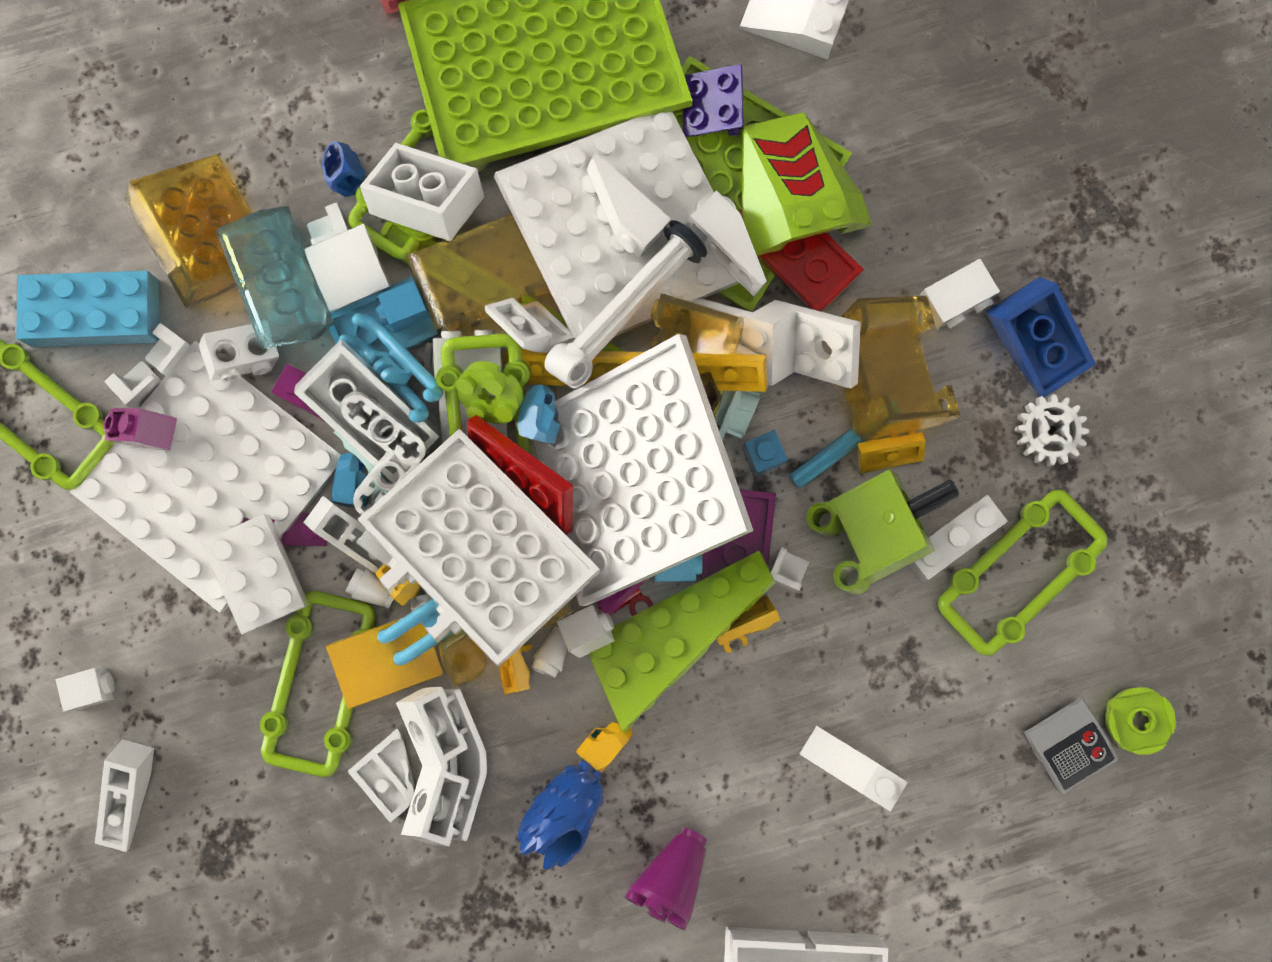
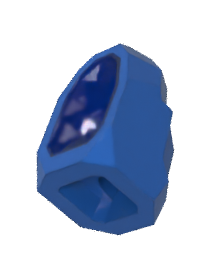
M334 141L325 149L322 158V169L329 188L345 197L356 195L357 189L367 178L366 171L361 166L357 153L352 151L348 144Z

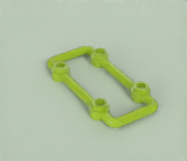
M418 110L412 115V130L401 145L414 148L421 138L433 136L427 110ZM489 163L475 166L474 168H477V171H482ZM360 187L356 191L357 204L348 216L350 229L364 224L360 220L366 212H369ZM365 224L374 245L399 260L410 258L420 245L425 246L435 239L433 235L409 228L410 238L401 247Z
M509 334L453 337L443 343L441 347L442 367L436 374V382L445 391L450 437L457 430L460 429L462 431L460 403L455 382L463 373V370L455 364L454 351L507 347L509 362L506 364L503 374L508 377L511 373L517 379L525 398V384L531 376V369L529 364L522 360L521 346ZM519 408L518 413L514 417L517 445L531 454L530 438L519 435L517 425Z
M0 338V363L3 367L11 371H21L73 412V420L77 426L86 430L94 429L103 436L71 477H68L61 471V463L56 457L46 453L39 454L0 422V439L31 463L30 469L36 478L45 481L52 480L65 490L76 489L115 443L104 440L106 432L104 431L101 409L91 403H81L29 361L30 356L26 349L16 344H7Z
M1052 490L1040 501L1026 504L1021 510V519L970 568H962L954 572L950 579L951 586L940 596L938 600L940 613L981 655L991 656L996 654L1007 643L1020 642L1026 633L1025 626L1077 576L1089 575L1095 570L1096 557L1107 546V534L1067 492ZM1056 503H1060L1094 538V542L1087 549H1080L1070 553L1067 557V568L1017 616L1000 620L996 628L997 635L986 643L951 606V603L960 595H968L975 592L979 586V577L1030 528H1039L1045 525L1050 517L1049 510Z
M310 591L305 594L309 606L298 610L297 614L291 616L285 625L290 641L271 712L266 713L260 720V729L265 735L261 747V755L264 761L272 766L317 777H329L336 772L341 754L347 751L353 742L352 733L348 729L353 708H347L344 697H342L335 727L329 729L324 736V744L329 751L325 764L274 751L278 737L283 736L289 728V720L284 712L303 640L311 637L314 632V623L309 617L312 605L318 604L363 615L360 630L355 631L352 635L374 628L376 612L370 604L363 601L321 591Z

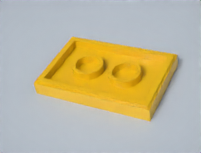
M402 618L326 645L348 709L443 675L434 646L405 665L398 666L393 662V656L397 651H403L428 634L422 623H419L387 644H382L378 641V633L383 629L389 628Z

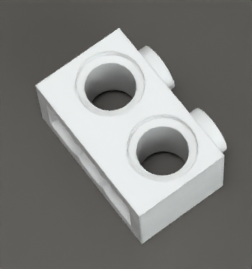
M267 321L205 333L202 335L199 343L210 382L221 380L224 383L231 382L240 378V375L253 373V375L266 374L274 368L279 358ZM248 347H258L263 352V355L251 353ZM225 353L232 361L223 362L217 358L216 354Z

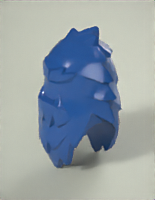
M581 760L578 765L566 766L564 771L554 776L550 783L545 786L546 789L533 799V804L527 810L520 823L517 838L521 842V854L526 855L535 851L537 854L545 855L543 868L546 870L556 865L563 867L582 850L595 816L603 805L604 791L601 773L596 771L585 760Z

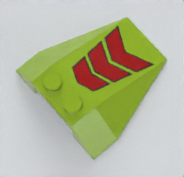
M804 112L744 126L742 219L757 256L782 250L790 241L837 229L840 230L841 234L872 226L862 193Z

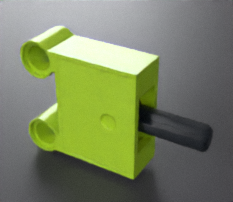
M889 469L827 503L818 502L813 504L807 511L806 521L811 529L827 537L837 535L844 527L860 563L857 564L853 561L841 562L835 568L833 578L835 584L842 590L859 595L866 592L872 583L935 552L919 518L957 499L960 494L955 483L952 480H947L910 500L898 475ZM830 512V522L826 526L820 527L821 516ZM853 570H857L859 575L857 582L854 585L848 586L846 581L848 574Z

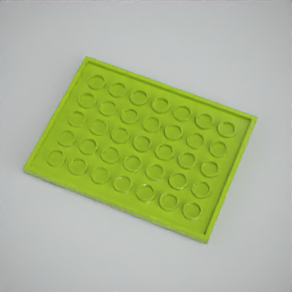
M407 0L398 3L439 157L475 167L598 133L634 118L656 115L662 112H674L692 107L690 91L660 0Z

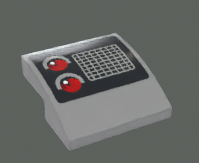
M1081 698L1024 732L1037 759L1044 764L1056 789L1062 795L1119 760L1102 728Z

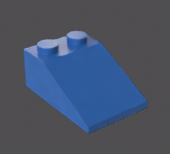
M1038 277L985 311L999 340L1038 397L1043 396L1045 398L1096 365L1057 283Z

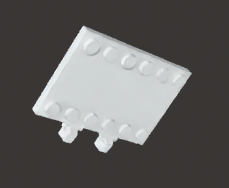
M460 429L358 518L360 524L393 557L388 563L391 569L379 579L389 593L392 594L393 588L398 584H404L406 580L411 584H414L416 581L439 605L436 610L440 616L437 617V623L433 627H426L428 634L438 643L451 631L457 635L463 630L498 667L600 573V569Z

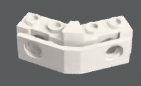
M443 687L422 688L396 702L422 763V770L401 835L427 844L449 847L451 840L467 841L487 775L486 750L460 689H443ZM458 754H460V766H461V775H460V776L457 775V755H458Z

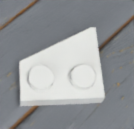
M397 728L348 770V773L390 823L410 807L416 789L403 733Z

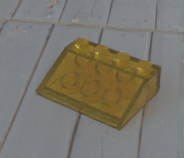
M218 154L129 181L124 201L185 308L213 299L278 263V257Z

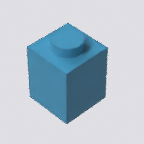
M414 280L377 295L381 304L376 307L383 325L389 324L394 332L430 318L428 309Z
M775 430L743 444L742 450L754 477L781 467L788 461Z

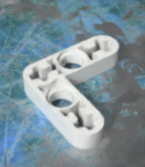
M351 392L341 402L343 418L387 451L354 493V507L359 514L363 515L373 506L372 504H368L366 507L362 506L363 499L361 497L363 494L369 496L375 490V485L371 484V482L374 480L380 488L388 493L418 466L425 456L426 447L420 435L366 394ZM359 400L363 401L362 408L370 416L372 410L378 412L371 417L367 427L363 425L366 422V417L358 412L354 415L349 414L350 406L348 403L350 401L355 404ZM379 420L390 421L393 424L392 433L387 437L378 436L374 432L375 423ZM400 430L405 432L401 435V439L407 444H412L413 441L417 442L416 449L418 453L416 455L411 452L407 456L404 455V447L397 441L394 447L389 445L396 440ZM386 466H393L399 471V477L396 481L387 483L380 478V471ZM381 489L376 493L374 497L375 502L379 501L385 495L383 494Z

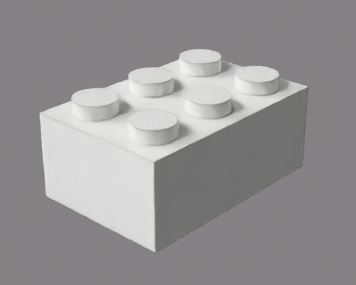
M398 143L392 146L360 185L371 215L447 241L453 239L485 197L477 168Z
M262 514L200 541L241 635L309 606L270 515Z

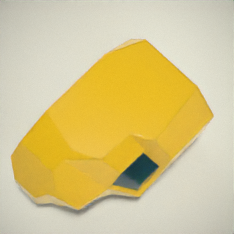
M611 722L604 728H594L576 750V753L593 768L602 773L633 735L632 729L630 728L626 733L622 732L619 723Z

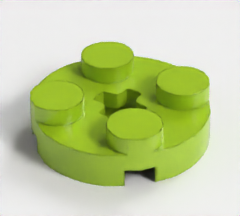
M477 361L471 363L455 382V387L469 418L477 415L486 422L502 424L513 420L524 400L523 391L517 379L511 373L507 377L498 371L501 366L495 363ZM485 389H486L490 394L495 395V397L489 395V394L485 391Z
M1145 687L1127 688L1119 692L1107 703L1105 714L1106 729L1115 745L1122 750L1139 755L1153 754L1162 750L1167 745L1166 742L1171 734H1174L1176 728L1174 709L1165 697H1162L1152 689ZM1139 711L1141 716L1148 717V722L1143 724V730H1139L1138 726L1133 725V719Z

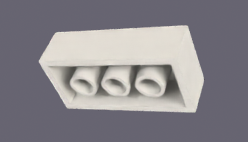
M343 339L295 385L294 393L374 467L387 451L343 418L341 402L348 393L361 392L366 394L420 435L426 450L440 437L438 429L428 419L420 423H414L409 419V414L412 411L409 405ZM359 400L356 404L350 401L348 403L350 406L349 414L354 415L357 412L366 417V422L363 425L367 427L371 417L378 412L372 410L370 416L362 408L363 401ZM379 420L374 425V432L380 437H387L393 431V424L388 420ZM400 430L396 440L389 445L394 447L397 441L403 445L404 455L407 456L410 452L416 455L418 453L416 449L417 442L413 441L412 444L404 442L401 439V435L405 432ZM386 466L380 471L391 482L396 481L399 477V471L393 466Z

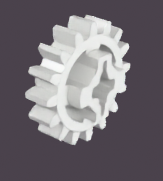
M1055 394L1051 395L1047 402L1041 396L1036 399V405L1030 402L1025 406L1027 413L1018 415L1017 419L1023 425L1017 426L1015 432L1022 433L1023 437L1017 441V445L1026 444L1028 448L1023 454L1027 456L1034 453V463L1038 464L1045 458L1048 467L1055 465L1056 459L1060 465L1068 462V456L1074 459L1080 455L1076 448L1086 446L1087 443L1081 439V436L1088 434L1089 429L1082 428L1081 423L1085 422L1087 417H1078L1076 413L1080 409L1079 405L1073 408L1068 406L1070 398L1066 397L1059 403ZM1044 410H1054L1061 414L1051 415L1048 411L1045 412ZM1069 424L1072 428V436L1069 434ZM1032 425L1035 427V435H1034V438H1033L1032 429H1031V428H1032ZM1053 425L1056 430L1053 433L1054 435L1050 436L1047 431ZM1053 446L1055 450L1059 449L1060 451H1048L1043 449V447Z

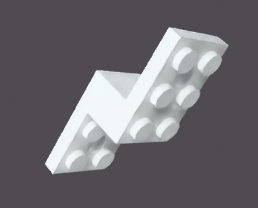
M700 298L691 302L692 353H702L707 332L716 329L758 355H766L768 385L770 386L775 385L795 372L851 389L858 384L861 322L774 300L754 312H749ZM822 340L826 341L827 345L831 348V355L824 351Z

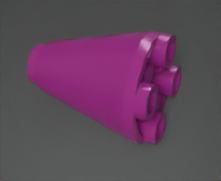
M683 828L681 833H677L632 883L624 898L639 907L644 905L649 908L647 914L663 923L667 919L670 924L685 930L692 917L706 854L704 846L707 839L691 829Z

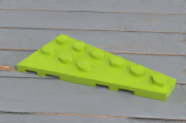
M760 551L620 622L611 630L615 641L589 653V657L622 732L626 733L634 725V722L645 711H648L656 703V700L709 650L708 647L720 635L723 636L731 628L730 625L744 611H748L776 583Z

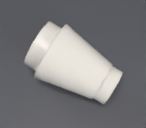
M357 568L345 591L352 595V599L384 606L388 609L393 601L392 596L381 584L379 578L367 569L363 571Z
M558 627L552 628L531 658L534 661L531 669L553 679L556 678L558 672H562L567 652L566 644Z

